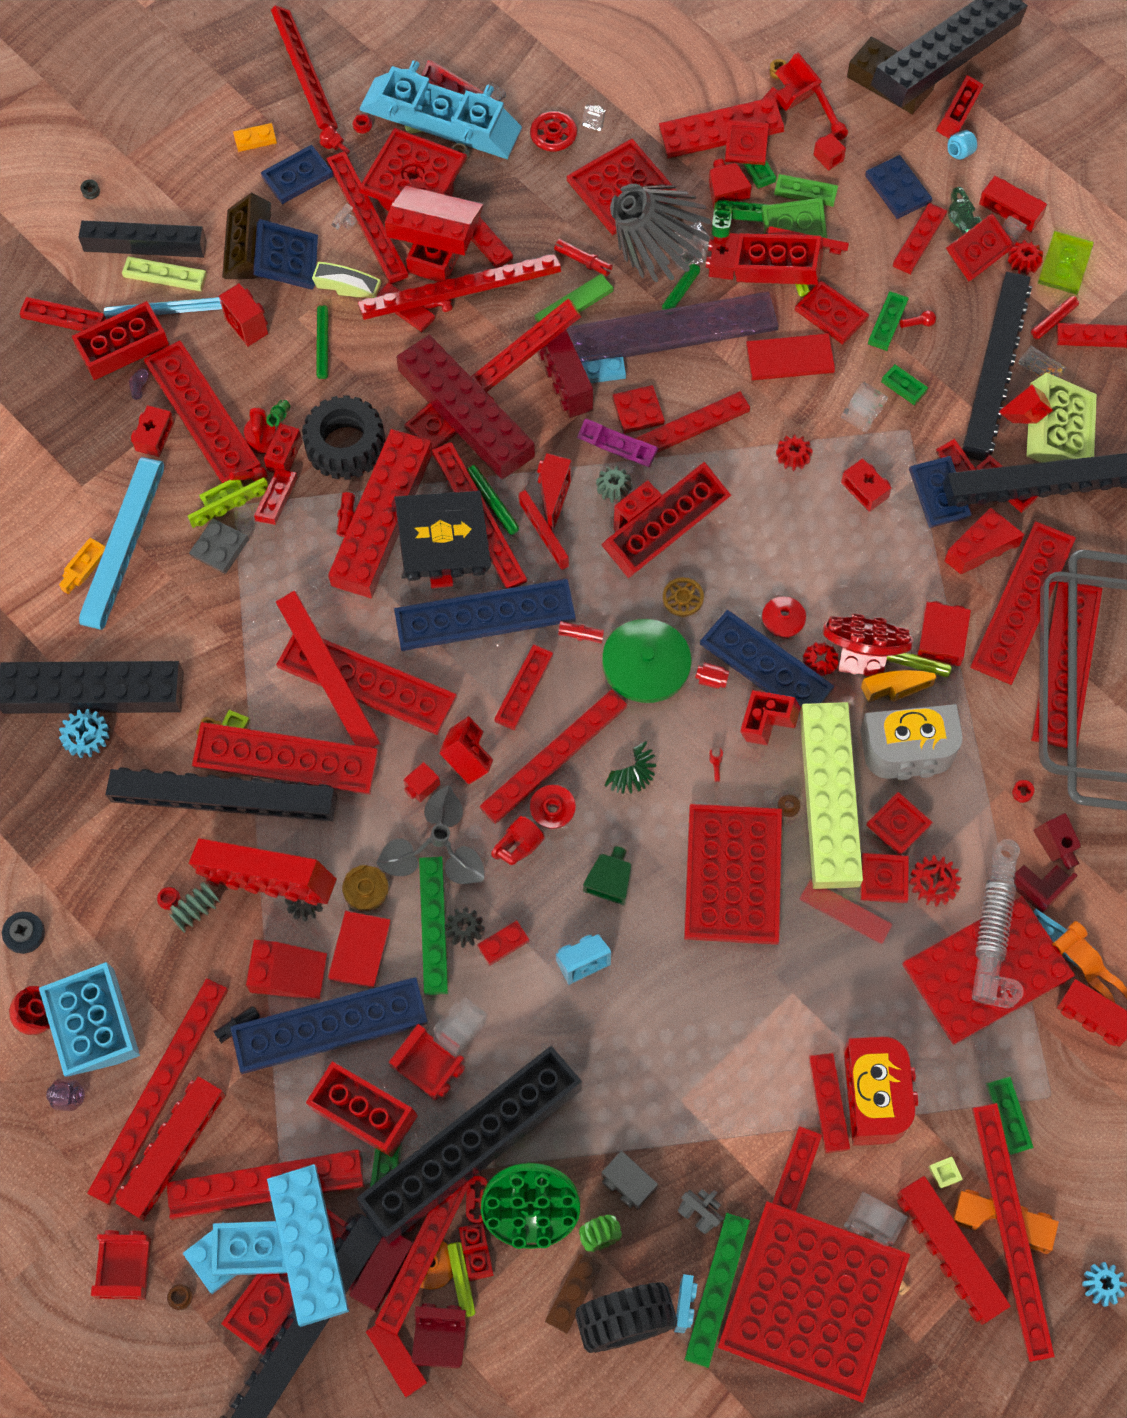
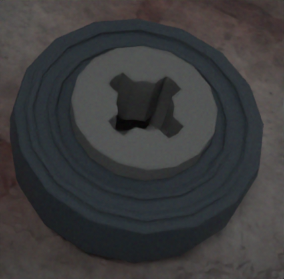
M22 911L13 914L6 920L2 928L3 942L8 949L15 953L26 954L33 952L41 945L45 936L44 924L38 916L31 912Z

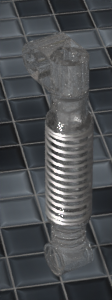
M1011 839L1000 841L992 854V876L987 881L985 887L987 891H985L986 896L984 899L986 901L983 902L985 906L982 907L984 911L981 912L983 915L981 920L983 921L980 922L982 926L979 927L981 931L978 932L980 936L977 937L979 941L977 942L978 947L975 950L978 960L972 993L974 1001L1003 1008L1014 1007L1024 994L1023 987L1018 981L1000 977L1001 964L1005 961L1007 954L1008 932H1010L1009 927L1012 921L1010 917H1012L1011 912L1013 911L1012 907L1014 906L1013 902L1015 901L1014 897L1016 894L1014 873L1016 871L1017 858L1020 854L1018 844ZM1001 850L1010 852L1011 857H1004ZM998 985L1001 986L1000 993H1003L1000 998L996 997ZM1006 990H1010V994L1013 995L1012 998L1008 997Z

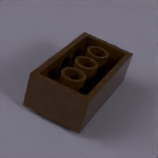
M871 36L850 60L847 78L895 104L871 86L877 66L899 51ZM935 84L900 108L913 115L934 90Z

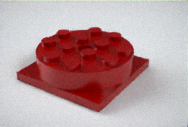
M394 128L359 186V193L378 199L379 203L388 212L405 186L452 196L454 181L467 160V154Z

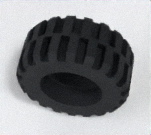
M343 395V398L334 396L329 401L326 399L321 401L320 406H314L311 409V415L308 414L306 416L305 424L302 427V438L308 460L312 462V466L316 470H320L321 474L325 476L330 474L333 479L344 477V480L351 479V476L361 477L363 472L369 473L373 470V464L376 465L386 441L382 419L378 411L372 408L369 402L365 401L363 403L359 397L352 399L350 395ZM343 427L355 428L363 433V436L356 444L346 448L333 447L325 442L330 433Z
M663 1282L638 1285L598 1297L580 1305L575 1312L584 1349L589 1353H597L634 1344L674 1329L677 1324V1317L669 1289Z

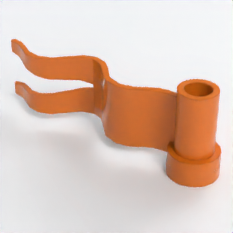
M1074 921L1067 927V931L1053 942L1052 945L1057 947L1061 955L1065 952L1082 969L1088 984L1104 997L1115 1003L1112 993L1100 982L1097 976L1117 987L1127 999L1126 986L1119 978L1105 968L1099 953L1084 939L1088 935L1086 929L1079 922Z

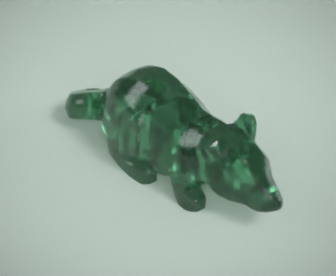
M960 186L954 188L951 192L952 203L948 209V217L965 234L982 220L979 216H973L972 212L975 211V207L964 189ZM958 193L962 196V199L957 198Z

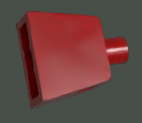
M724 159L715 160L713 162L714 168L709 171V187L713 207L715 202L720 200L740 202L750 199L752 186L738 164L726 165Z

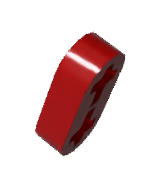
M474 1176L466 1192V1217L472 1224L484 1223L482 1215H479V1219H475L474 1215L470 1214V1211L475 1210V1202H479L481 1211V1198L484 1189L480 1190V1198H476L475 1190L471 1189V1187L476 1186V1182H481V1186L486 1187L488 1182L482 1176Z

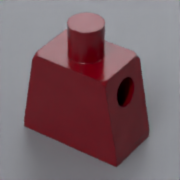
M1066 813L1045 822L1033 830L1052 862L1061 858L1067 870L1080 864L1074 851L1081 848V844Z

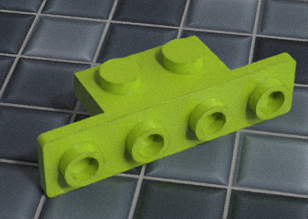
M261 478L245 487L240 480H228L200 494L199 497L205 507L188 515L192 528L203 526L212 518L223 516L227 511L235 507H241L255 497H261L265 494L268 487L266 479Z

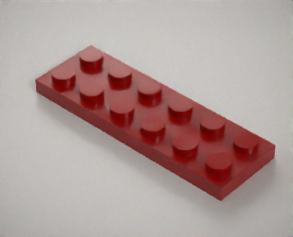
M775 97L659 123V130L667 158L725 146L729 120L768 123V136L784 132V124Z
M326 1208L334 1241L337 1237H341L345 1231L344 1225L346 1222ZM287 1273L257 1274L221 1323L259 1353L272 1342L274 1332L280 1325H284L288 1319L287 1313L294 1304Z

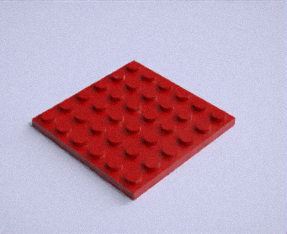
M766 1201L718 1348L863 1403L910 1254Z

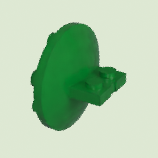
M537 1163L518 1164L500 1171L487 1183L481 1198V1215L487 1229L502 1242L516 1249H544L561 1241L574 1229L580 1216V1197L574 1183L561 1171ZM526 1243H537V1244H535V1245H527Z

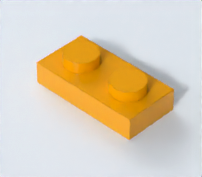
M272 123L233 131L238 152L277 144Z

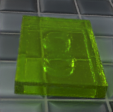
M1054 231L1037 284L1078 295L1094 242Z

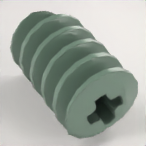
M204 882L200 884L202 891L196 888L193 889L194 897L189 894L185 895L187 903L178 900L179 909L173 905L170 907L172 914H169L170 917L184 933L186 932L185 924L193 927L192 918L200 921V912L208 915L207 907L209 906L215 910L216 905L214 901L220 902Z

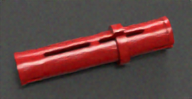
M561 238L556 242L563 246V248L555 245V251L586 265L587 269H593L606 277L611 273L604 268L612 270L613 265L599 259L597 255H591L565 242Z

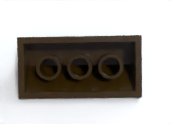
M252 192L227 210L222 278L255 279L258 277L253 275L257 223L259 219L270 222L271 202Z

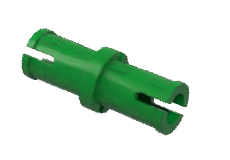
M280 400L277 405L271 408L270 414L266 418L268 425L273 427L275 424L277 426L280 421L286 418L287 412L291 408L287 400H283V402Z

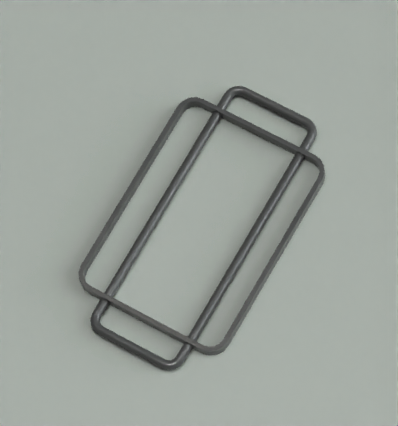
M1077 550L1069 557L1068 572H1054L1050 574L1042 584L1040 591L1039 759L1047 771L1067 776L1068 795L1075 803L1084 806L1127 811V801L1081 796L1077 792V777L1127 783V773L1077 767V584L1127 590V580L1077 574V561L1080 558L1127 564V555ZM1054 581L1068 583L1067 766L1055 764L1051 761L1047 752L1049 583Z

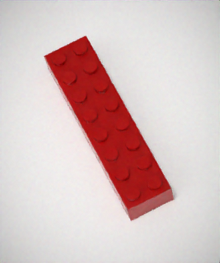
M394 429L390 430L328 576L332 587L372 599L399 535L396 512H392L391 503L395 496L416 495L432 457L431 440Z

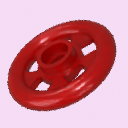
M550 111L535 118L530 127V136L533 143L545 151H562L571 146L575 141L577 126L574 120L567 114ZM553 119V121L547 123L546 125L545 121ZM563 122L568 126L565 129L560 125ZM538 129H544V135H538ZM563 134L568 136L564 141L560 139ZM546 139L554 141V144L547 143Z

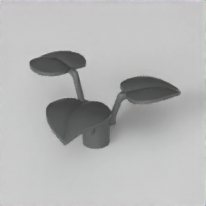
M451 786L438 790L426 803L424 809L426 821L430 824H437L432 828L430 838H427L414 852L411 843L404 839L390 841L383 848L376 862L381 870L398 877L412 874L418 868V860L415 856L432 843L436 847L446 846L451 858L446 861L445 872L451 881L457 884H471L484 880V866L477 852L470 847L461 846L454 854L450 846L451 843L448 841L450 836V829L448 827L459 823L463 815L461 802L454 794Z

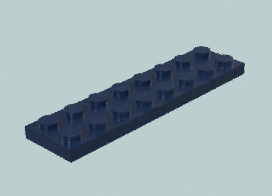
M568 579L394 608L401 651L558 625L561 621L568 623L576 622Z
M414 977L238 1024L230 1028L241 1074L412 1029L417 1024L421 1026L427 1025L428 1021L417 978Z

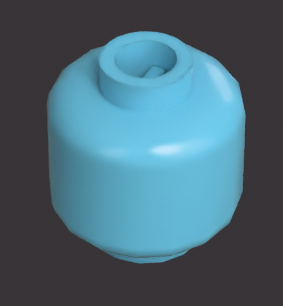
M962 130L952 135L947 144L949 154L958 160L974 154L978 146L975 135L969 130Z

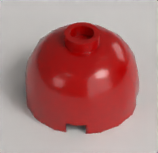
M28 986L21 990L12 999L9 1007V1017L13 1027L26 1035H39L50 1029L39 991L40 986Z

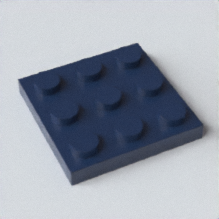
M259 219L256 231L253 275L313 290L315 283L312 277L317 262L318 234Z

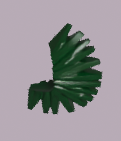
M647 741L633 748L636 761L634 765L621 770H611L604 784L605 787L612 782L611 791H614L617 786L616 793L621 788V794H624L625 787L627 786L629 793L632 794V783L638 792L641 791V787L643 789L646 788L644 783L648 786L650 785L648 780L652 781L653 778L651 776H655V773L647 768H655L656 764L646 763L655 757L654 754L649 755L653 751L652 749L642 752Z

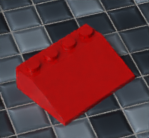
M405 186L391 205L386 217V235L389 238L465 256L482 212L483 204Z

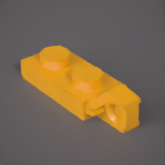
M91 537L86 541L64 568L65 572L62 575L64 579L59 584L63 592L69 595L76 586L79 587L85 582L100 563L106 546Z

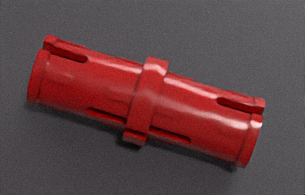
M350 492L342 493L341 507L337 512L339 521L336 534H339L341 537L345 536L355 513L353 508L356 496Z
M561 621L558 635L577 638V641L588 640L602 644L604 629L587 627L582 623L578 625Z

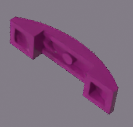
M586 418L577 436L582 441L649 468L658 450L656 446L634 439Z

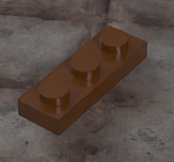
M581 1253L579 1254L545 1323L568 1334L576 1318V1309L584 1303L602 1267L601 1264Z

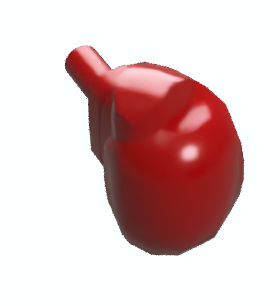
M327 126L319 134L321 146L327 149L333 148L334 150L340 148L347 155L350 153V150L343 145L344 139L333 126Z

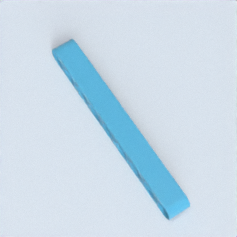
M141 457L138 461L80 612L79 623L82 626L99 630L105 628L163 475V461Z

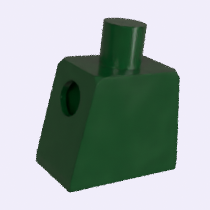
M615 846L611 856L600 854L584 881L583 892L625 906L632 866L631 863L624 861L627 850Z

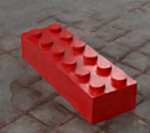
M704 461L661 495L658 501L632 521L622 526L601 545L629 579L732 495Z
M198 838L188 863L196 870V874L207 879L206 882L212 886L219 887L222 884L233 890L243 888L253 894L264 892L266 895L274 898L280 895L295 902L301 899L311 905H318V903L328 904L337 880L317 859Z

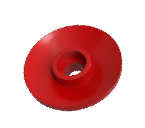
M785 596L776 597L765 605L762 612V622L771 634L778 637H792L803 629L806 622V612L797 600ZM781 612H787L788 615L783 616Z
M559 785L541 787L534 793L530 801L532 818L540 826L549 829L561 828L568 824L576 810L573 795L566 788ZM556 807L557 811L552 813L549 811V808Z

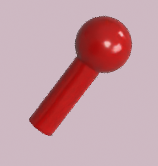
M926 310L918 317L900 320L899 324L901 328L920 324L930 327L935 324L936 315L933 311Z
M257 466L251 471L230 472L229 478L230 480L252 479L255 482L261 478L266 479L267 471L265 468Z

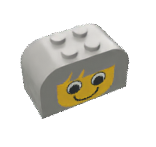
M957 704L865 713L860 729L867 767L876 776L886 779L898 778V780H907L912 776L928 778L934 774L945 772L953 764L962 743V731Z

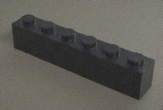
M81 220L78 236L84 252L204 258L207 242L203 226Z

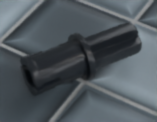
M251 1006L236 1017H230V1021L213 1032L222 1044L232 1037L231 1026L257 1020L260 1014L254 1006Z

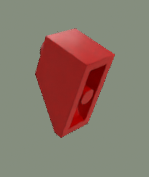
M1032 384L999 412L1012 423L1037 424L1052 412L1053 409L1045 393Z

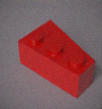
M990 508L948 549L944 561L959 574H963L984 564L985 561L993 557L997 558L1004 552L1019 547L1025 534L994 509Z

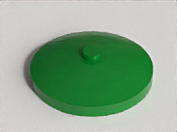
M637 619L621 625L609 636L603 649L602 668L610 686L623 697L640 703H655L672 697L685 685L691 669V652L684 637L672 626L654 619Z

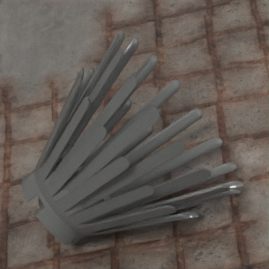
M628 184L620 189L622 193L619 197L614 195L610 205L611 215L615 219L619 250L622 247L625 261L628 262L629 256L632 268L635 265L640 276L644 278L641 264L631 240L632 237L653 281L658 282V277L642 241L670 280H674V275L667 267L670 261L656 242L685 272H688L690 267L674 252L675 250L678 254H682L683 249L674 241L697 258H701L702 253L672 230L689 240L693 238V235L704 241H709L710 238L708 235L670 215L692 223L700 221L711 224V220L662 202L699 209H706L707 207L699 203L669 198H696L694 195H688L687 191L659 190L674 189L677 187L676 185L640 186L638 184Z

